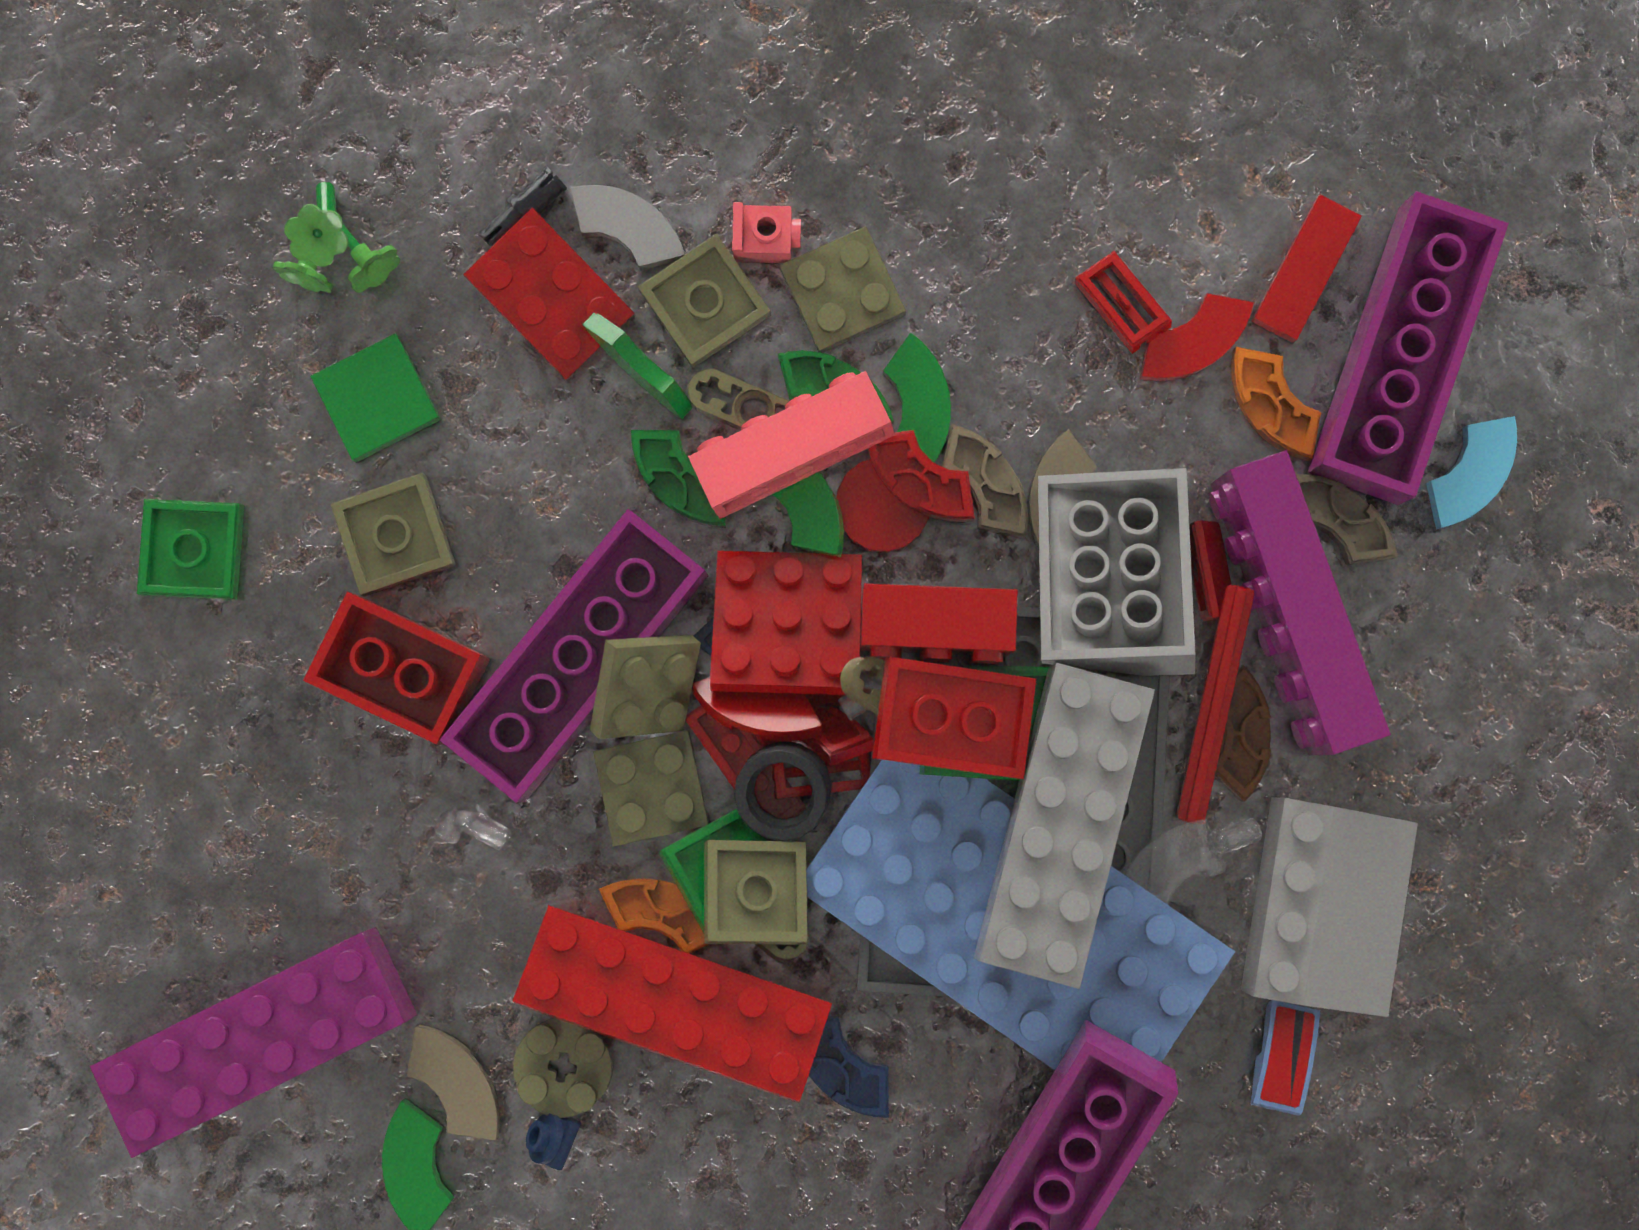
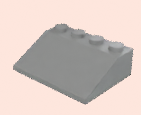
M1187 468L1038 476L1042 664L1054 665L1055 663H1060L1076 668L1142 676L1195 674V635Z
M1271 797L1241 990L1258 998L1388 1017L1418 823L1289 798Z

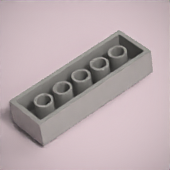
M1055 663L1048 668L1028 745L1024 779H1020L974 959L1080 989L1155 689L1060 663Z

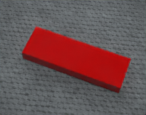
M1319 194L1251 322L1294 343L1302 332L1362 215Z
M700 705L686 715V722L735 790L736 779L751 755L762 748V745L755 734L736 727L732 730L725 727ZM769 765L760 772L755 782L754 792L757 802L764 811L776 818L789 819L796 817L807 807L800 797L775 800V783L772 780L771 772L773 766ZM785 779L786 788L792 787L788 780Z

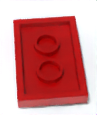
M533 207L463 274L565 380L601 347L582 325L593 313L600 314L619 328L634 315V312Z
M885 657L872 759L1024 779L1036 678L896 657Z

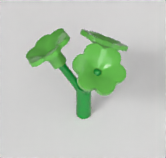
M330 182L318 183L316 185L317 206L314 204L304 205L300 209L298 216L287 220L284 226L285 235L291 240L290 252L294 258L299 260L298 263L275 261L272 269L280 273L279 276L290 283L298 284L313 292H320L321 290L330 293L333 285L327 281L324 275L316 271L317 266L326 267L330 265L334 256L343 253L347 246H349L352 250L350 255L358 264L348 275V280L351 282L353 290L360 293L369 287L379 286L388 278L389 272L399 265L400 258L397 255V250L394 246L387 245L379 251H371L365 243L359 244L343 225V219L337 213L334 185Z

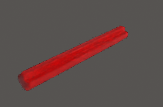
M1228 585L1224 592L1177 809V818L1191 824H1203L1206 820L1255 596L1254 590L1245 586Z

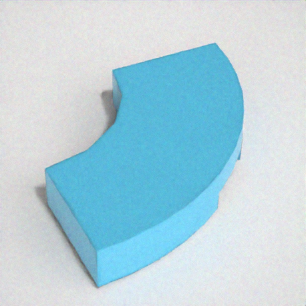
M1515 416L1470 424L1462 428L1463 447L1456 464L1444 476L1426 483L1436 530L1451 526L1473 516L1483 509L1501 490L1509 476L1516 454L1517 425Z

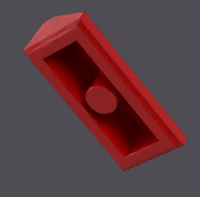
M1194 521L1189 525L1191 572L1200 619H1203L1204 622L1219 619L1225 588L1228 585H1232L1219 523L1217 521Z

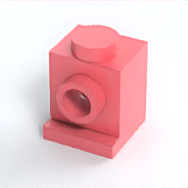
M733 202L732 251L737 263H785L791 260L792 248H801V219H792L791 206L743 205V202ZM759 226L776 227L775 232L769 236L761 235L758 232Z

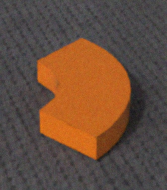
M1235 347L1232 351L1231 359L1232 384L1237 402L1247 421L1265 441L1278 450H1287L1290 456L1305 461L1313 459L1321 412L1304 405L1290 391L1283 375V356Z
M634 878L614 882L599 888L617 929L625 932L638 928L658 931L672 939L681 951L689 954L708 945L704 944V933L675 883L652 878Z

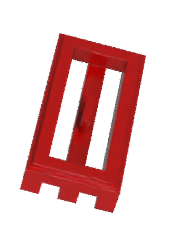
M1115 251L1075 277V285L1132 354L1138 351L1140 345L1144 342L1149 343L1154 340L1156 334L1161 330L1164 333L1171 328L1172 320ZM1111 268L1153 319L1152 323L1149 325L1146 323L1130 301L1104 272L1105 270ZM1095 278L1138 331L1136 334L1133 333L1091 281Z
M869 752L858 756V760L841 762L830 767L825 764L829 774L860 770L861 779L832 782L831 793L861 790L870 777ZM784 763L772 764L773 770L771 772L772 780L775 783V800L812 795L811 785L786 788L785 779L806 776L801 769L797 767L784 769Z

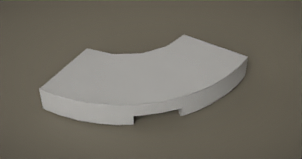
M582 185L570 188L582 236H602L619 242L633 254L640 271L673 263L685 255L679 237L670 222L658 209L643 198L629 191L604 185Z

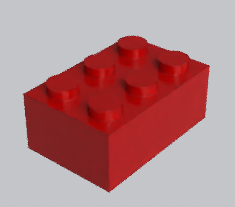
M864 583L860 651H870V657H876L885 661V657L901 658L902 653H920L919 661L949 663V660H952V655H969V664L998 665V662H1003V657H1007L1016 651L1018 589Z
M347 591L303 681L436 745H444L440 741L441 737L469 704L491 658L362 596Z

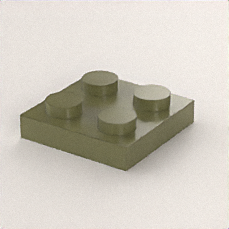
M866 226L780 265V271L818 352L824 353L906 315V309Z
M715 234L638 286L639 292L692 368L771 316L770 309L718 234Z
M423 473L331 504L361 596L365 597L456 566L427 476Z
M692 635L606 640L590 731L598 739L683 731L701 642Z
M689 730L593 751L613 847L704 827L709 824Z
M707 840L704 843V944L804 945L807 943L806 842Z

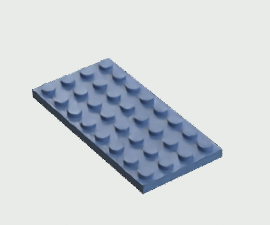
M881 760L807 867V897L1054 1070H1056L1085 1020L1162 1062L1235 951L1111 866L1080 989L974 959L1014 798L987 779L921 775L920 765Z

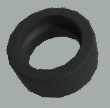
M777 742L763 746L750 756L736 779L734 799L740 817L751 830L766 839L788 841L803 837L818 825L830 803L832 783L826 765L815 752L798 743ZM776 763L792 764L801 769L809 778L812 788L811 802L807 809L797 817L789 819L776 818L764 811L757 802L754 792L755 782L760 772L769 765Z

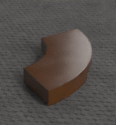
M1240 665L1215 774L1241 802H1245L1259 785L1271 754L1270 710L1258 682L1244 665Z

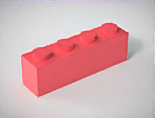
M864 371L858 375H855V373L843 374L829 384V389L814 396L803 394L795 397L785 405V410L770 417H767V415L754 417L741 426V431L725 439L722 436L708 439L697 447L698 452L688 457L712 509L722 519L895 434L891 420L867 372Z

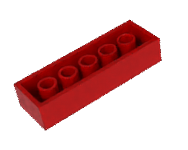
M548 905L513 998L514 1003L527 1009L799 1103L832 1006V1003L550 905Z

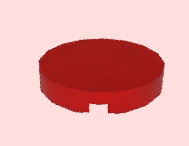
M871 459L859 462L847 472L837 489L836 498L841 508L844 533L852 543L869 552L882 553L906 548L921 535L929 520V516L913 510L890 492L877 475Z

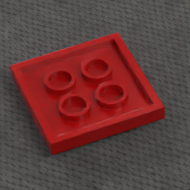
M717 550L710 690L845 695L840 682L841 672L847 662L860 657L862 555L842 554L841 557L823 553Z

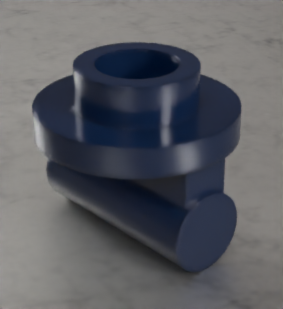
M551 1113L548 1116L545 1114L541 1115L531 1124L526 1135V1147L531 1160L534 1163L547 1165L556 1170H563L581 1122L573 1117L559 1118Z

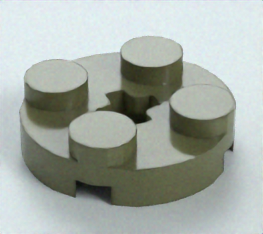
M553 1017L533 1027L521 1040L513 1063V1074L520 1098L538 1112L547 1116L551 1113L559 1118L572 1117L590 1110L609 1087L614 1069L613 1053L601 1034ZM561 1053L570 1054L569 1062L577 1065L576 1073H568L565 1079L558 1078L557 1071L551 1069L550 1066L551 1061L558 1060Z

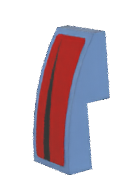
M1271 1000L1266 1005L1262 1052L1256 1056L1251 1105L1297 1116L1302 1114L1313 1068L1320 1010Z

